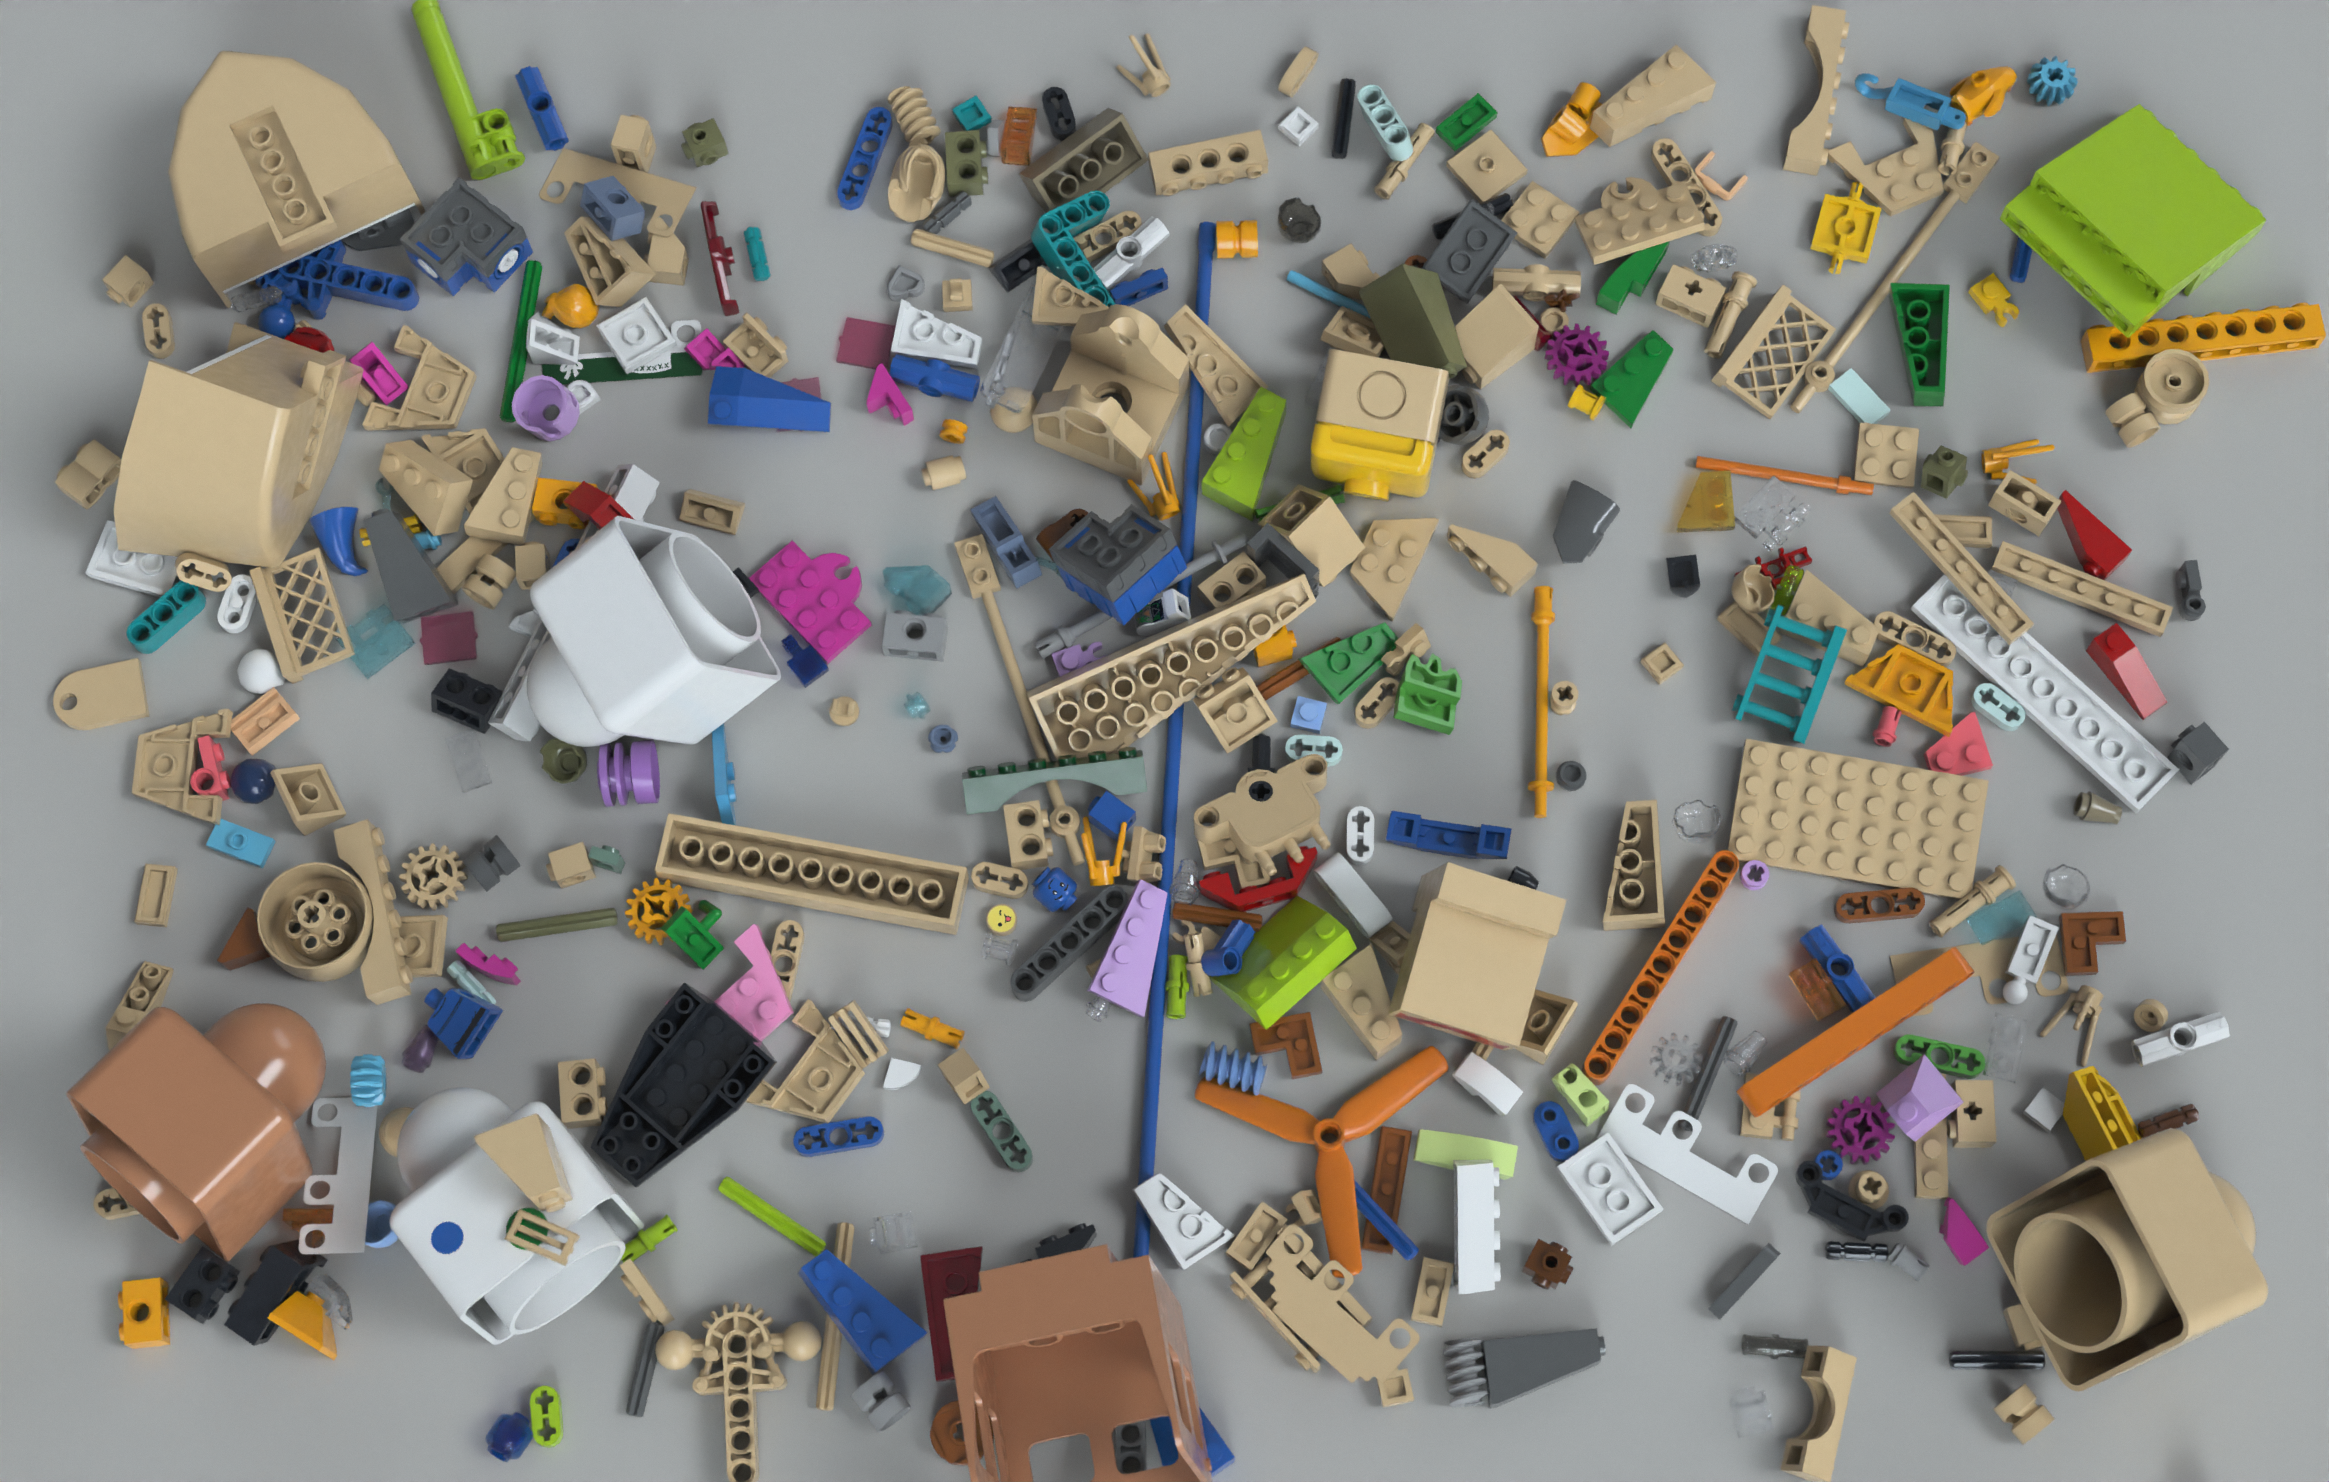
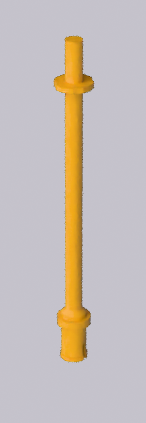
M1537 586L1534 588V612L1531 613V620L1537 625L1535 781L1528 783V790L1535 792L1534 817L1546 818L1547 792L1554 789V783L1547 781L1549 626L1555 621V613L1552 612L1553 588H1550V586Z

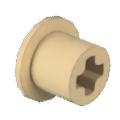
M1866 1170L1853 1176L1849 1182L1848 1193L1849 1197L1876 1210L1887 1201L1889 1188L1883 1176L1877 1172Z

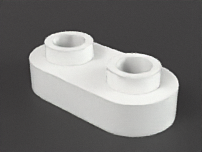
M241 574L233 577L231 585L226 589L217 619L222 628L229 633L243 631L250 622L258 599L250 576ZM249 589L247 595L240 596L242 590ZM234 616H239V620L236 623H231V619Z

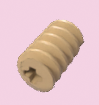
M903 86L889 94L887 98L888 103L891 105L892 112L896 115V120L900 124V129L904 133L909 147L919 144L929 145L940 134V127L934 126L936 119L931 116V108L926 107L928 102L926 98L922 97V89H912L910 86Z

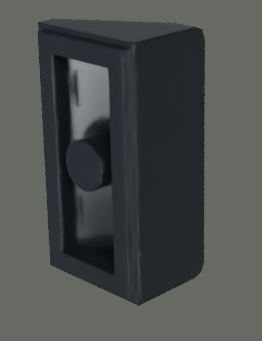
M1030 239L988 268L1008 293L1035 275L1038 267L1045 268L1047 264Z

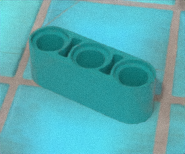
M183 581L176 583L130 623L126 631L128 640L140 653L151 654L155 652L205 608V595L198 586ZM195 593L191 600L184 601L186 595ZM166 613H172L168 620L161 621ZM149 632L145 640L138 641L143 633Z

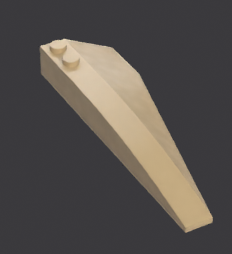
M1303 573L1204 613L1027 691L1028 698L1056 760L1058 761V757L1063 755H1076V758L1088 757V753L1094 751H1106V754L1118 753V749L1128 747L1137 739H1141L1150 732L1151 728L1163 719L1168 718L1183 703L1196 696L1199 688L1214 682L1237 661H1241L1251 650L1260 643H1264L1278 629L1287 625L1316 602L1305 574Z

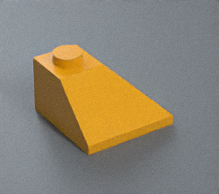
M296 1291L268 1316L269 1320L327 1357L335 1360L337 1349L331 1315L328 1310L322 1307L325 1302L323 1299L310 1291L306 1296Z

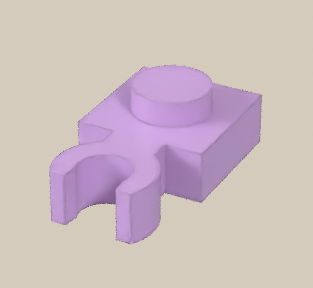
M1094 642L1083 652L1080 644L1052 653V659L1059 677L1101 659L1096 658L1093 654L1102 649V643Z

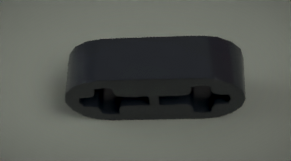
M1059 87L1047 89L1042 96L1043 109L1053 137L1063 141L1076 132L1075 117L1066 92ZM1056 97L1059 101L1060 109H1055L1051 98ZM1059 118H1063L1065 125H1067V130H1062L1059 127Z

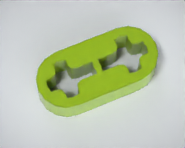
M540 1386L533 1391L530 1398L532 1434L534 1440L539 1445L551 1448L558 1445L563 1438L561 1398L554 1388ZM546 1392L549 1397L554 1398L553 1402L548 1403V1414H545L544 1407L538 1404V1400L543 1399V1393ZM549 1419L550 1427L556 1430V1434H552L549 1441L544 1436H540V1431H544L546 1428L545 1420Z

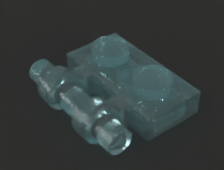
M385 604L375 611L373 609L366 613L367 617L355 626L350 625L347 627L351 643L353 642L356 645L354 649L355 655L350 658L367 680L416 644L399 622L392 620L385 625L382 620L391 614ZM375 626L378 632L364 641L360 636ZM337 638L336 641L344 649L342 639Z

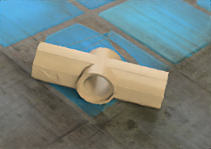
M1541 264L1528 265L1524 269L1493 268L1492 291L1502 284L1511 295L1523 296L1524 299L1534 302L1544 301L1545 296L1559 294L1562 289L1567 291V295L1575 293L1580 295L1581 271L1549 270L1547 266Z

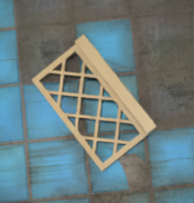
M1782 285L1772 296L1711 380L1718 387L1722 385L1727 387L1768 419L1774 416L1806 372L1807 367L1813 362L1836 330V328L1790 295L1792 290L1785 285ZM1788 305L1799 313L1800 322L1786 323L1784 311ZM1780 319V324H1775ZM1816 325L1826 332L1822 339L1810 341L1807 326ZM1801 327L1804 341L1790 343L1788 328ZM1782 329L1784 344L1770 345L1769 331ZM1764 340V346H1759ZM1817 345L1812 351L1811 346ZM1805 347L1806 361L1794 362L1791 348ZM1785 349L1788 363L1774 365L1771 350ZM1766 351L1768 366L1754 367L1753 353ZM1748 363V368H1743ZM1801 367L1796 373L1795 368ZM1789 369L1790 383L1778 384L1775 370ZM1769 371L1772 385L1758 387L1755 372ZM1750 373L1752 388L1743 389L1734 382V379L1738 374ZM1785 389L1780 395L1779 390ZM1773 391L1775 403L1771 409L1761 402L1759 392Z
M319 547L285 560L275 568L268 567L263 569L259 566L249 570L283 677L294 684L304 680L303 675L355 655L323 553ZM316 558L318 567L313 577L302 573L301 571L305 563ZM286 570L291 572L292 575L284 588L277 585L274 575ZM299 576L310 580L303 595L291 591ZM316 584L324 586L327 591L321 603L310 599ZM289 595L301 599L294 614L285 611L284 608ZM307 602L319 607L312 621L300 617ZM325 610L334 613L335 616L330 629L318 625ZM297 621L309 625L302 640L293 637L292 631ZM315 629L327 633L320 648L308 643ZM333 636L342 639L345 647L344 650L334 654L326 651ZM308 647L317 651L318 653L313 662L303 666L301 656L305 648Z

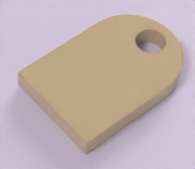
M138 658L69 674L59 683L54 693L53 705L56 714L66 725L76 730H91L150 717L141 661ZM69 697H76V706L71 710H64V701Z

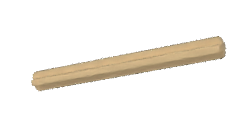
M842 1222L837 1224L834 1256L850 1268L854 1226L851 1223ZM826 1314L816 1408L823 1411H831L834 1407L842 1333L828 1314Z

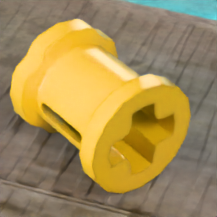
M1579 384L1570 398L1568 407L1570 409L1576 408L1588 414L1589 419L1594 421L1606 397H1598L1584 390V387Z

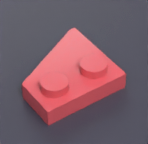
M1971 712L1953 728L1950 737L1944 735L1924 754L1928 770L1964 776L1991 769L1993 766L1975 712Z

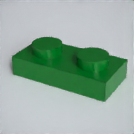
M1477 93L1436 127V134L1454 151H1457L1496 119L1498 112Z

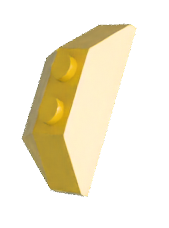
M2094 1066L2069 1074L2063 1117L2085 1161L2142 1139L2119 1092L2104 1077L2098 1074V1070Z

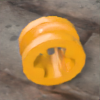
M943 420L942 427L944 429L940 431V438L950 443H964L966 437L963 434L967 433L968 426L957 420Z

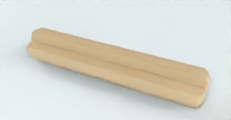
M915 229L911 236V244L916 247L985 267H990L994 261V252L992 250Z

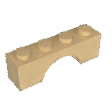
M1807 1345L1801 1377L1808 1384L1813 1396V1416L1809 1426L1801 1435L1787 1439L1780 1470L1808 1481H1831L1857 1357L1830 1346Z

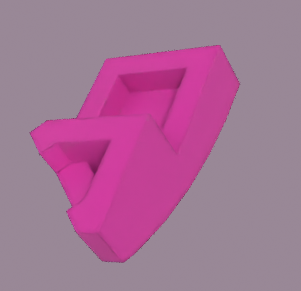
M707 328L684 348L704 370H715L716 366L745 367L729 347L725 349Z
M1948 1197L1944 1202L1946 1212L1943 1225L1940 1224L1939 1233L1944 1234L1943 1239L1959 1264L1966 1266L1986 1251L1989 1246L1954 1199Z

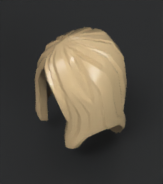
M924 144L910 146L902 152L893 167L888 186V204L890 210L895 213V216L903 221L916 222L929 217L943 194L945 168L942 157L934 148Z

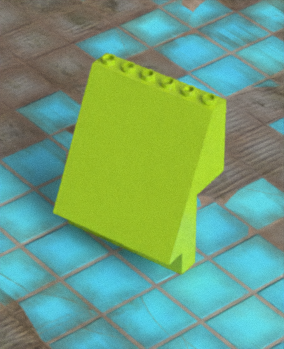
M2140 104L2038 169L2030 185L2004 207L2000 216V220L2127 338L2183 288H2186L2183 293L2188 297L2255 237L2267 220L2257 207L2251 206L2243 199L2236 188L2229 186L2220 178L2219 173L2214 168L2208 167L2199 159L2198 154L2193 149L2187 148L2171 129H2166L2150 110L2144 109Z

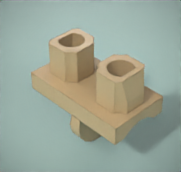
M1134 826L1132 841H1126L1125 850L1122 851L1121 862H1123L1122 871L1128 873L1127 880L1135 883L1140 879L1147 883L1161 880L1162 864L1151 860L1152 853L1164 852L1166 847V838L1164 836L1150 832L1142 826Z

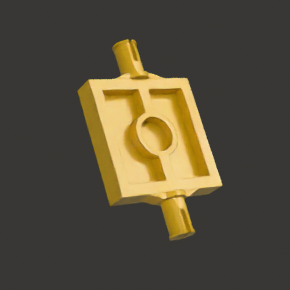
M1857 182L1851 183L1848 197L1825 194L1810 249L1832 256L1828 269L1832 274L1836 264L1835 274L1841 273L1843 260L1850 259L1867 264L1882 208L1868 205L1860 200L1864 187L1861 183H1859L1856 193Z

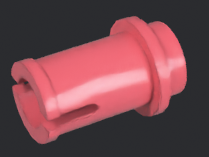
M1891 706L1883 707L1878 728L1872 734L1876 744L1890 747L1896 741L1895 731L1902 714L1900 710L1897 711V708Z

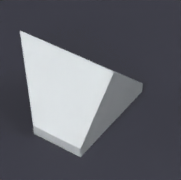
M539 311L528 320L526 349L533 364L575 365L578 363L579 336L567 332L552 320L543 317Z

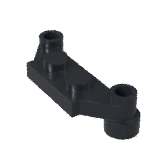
M1805 1161L1797 1168L1795 1174L1796 1182L1801 1187L1809 1204L1807 1213L1862 1241H1865L1871 1235L1900 1231L1907 1225L1909 1215L1904 1207L1891 1205L1883 1212H1879L1822 1183L1823 1173L1818 1163ZM1803 1173H1808L1812 1180H1806L1803 1177ZM1889 1217H1894L1897 1224H1892L1889 1221Z

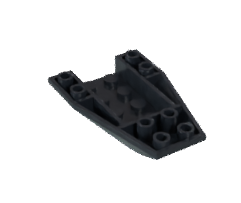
M683 983L644 1032L590 1148L633 1186L639 1187L736 1113L777 1061L757 1037L720 1005L690 985Z

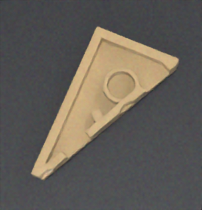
M1037 268L1032 312L1033 324L1075 327L1081 314L1109 309L1100 300L1081 289L1075 288L1071 283L1058 278L1045 268Z

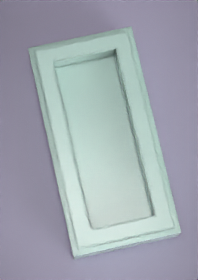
M1852 368L1829 385L1828 390L1859 423L1877 424L1891 411Z

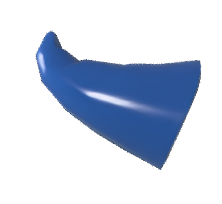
M332 508L310 518L309 521L316 537L331 563L342 573L354 577L368 572L366 568L358 565L354 558L352 537L359 508Z

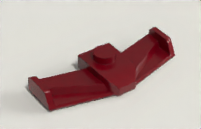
M702 201L700 203L720 304L725 316L739 314V307L736 300H731L726 276L732 275L730 264H735L732 247H726L723 237L717 235L714 216L719 214L717 203L714 201Z

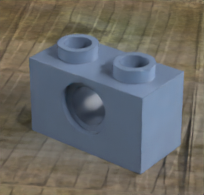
M614 176L584 183L580 207L611 241L641 233L645 210Z

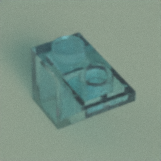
M929 565L886 567L882 571L886 589L894 596L900 594L906 600V606L916 615L920 613L922 615L934 613L952 595L950 584Z

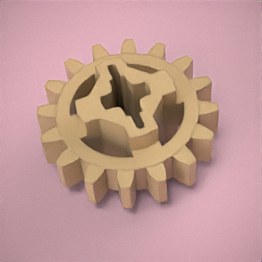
M431 843L429 851H425L420 846V854L415 856L409 853L408 856L411 859V863H402L401 865L407 871L399 875V879L406 883L401 889L405 894L409 893L407 898L411 903L418 900L417 905L421 909H424L427 903H429L433 911H436L438 903L447 908L448 899L458 900L455 894L457 890L465 891V887L460 881L468 879L467 874L461 871L466 866L462 860L457 861L459 858L457 852L453 851L449 854V849L446 845H443L440 851H438L434 843ZM447 863L452 867L453 876L446 873L448 869ZM439 875L438 878H432L430 881L428 879L429 876ZM414 877L420 881L419 891L415 887Z

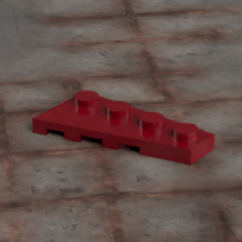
M982 1246L920 1255L936 1382L955 1380L943 1299L978 1292L979 1272L981 1270L983 1253Z

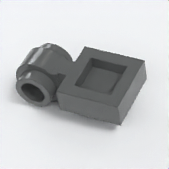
M2188 560L2176 572V586L2178 589H2181L2183 597L2178 610L2181 617L2185 620L2195 621L2204 613L2206 606L2200 595L2202 585L2197 560Z

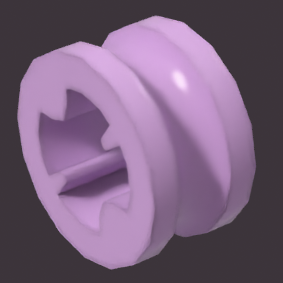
M1758 860L1746 863L1740 874V880L1744 887L1754 891L1763 888L1769 879L1768 867L1765 863ZM1750 869H1755V872L1759 870L1762 873L1759 882H1754V878L1751 881L1747 877Z

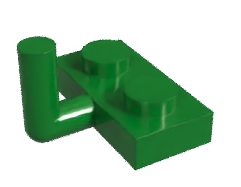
M701 900L698 904L699 910L706 914L700 922L686 908L681 906L661 927L672 941L702 970L724 949L708 932L721 918L722 911L707 900Z

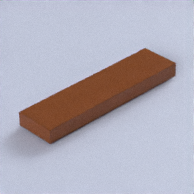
M1381 1126L1370 1197L1397 1225L1412 1131ZM1366 1218L1361 1250L1392 1255L1394 1247Z

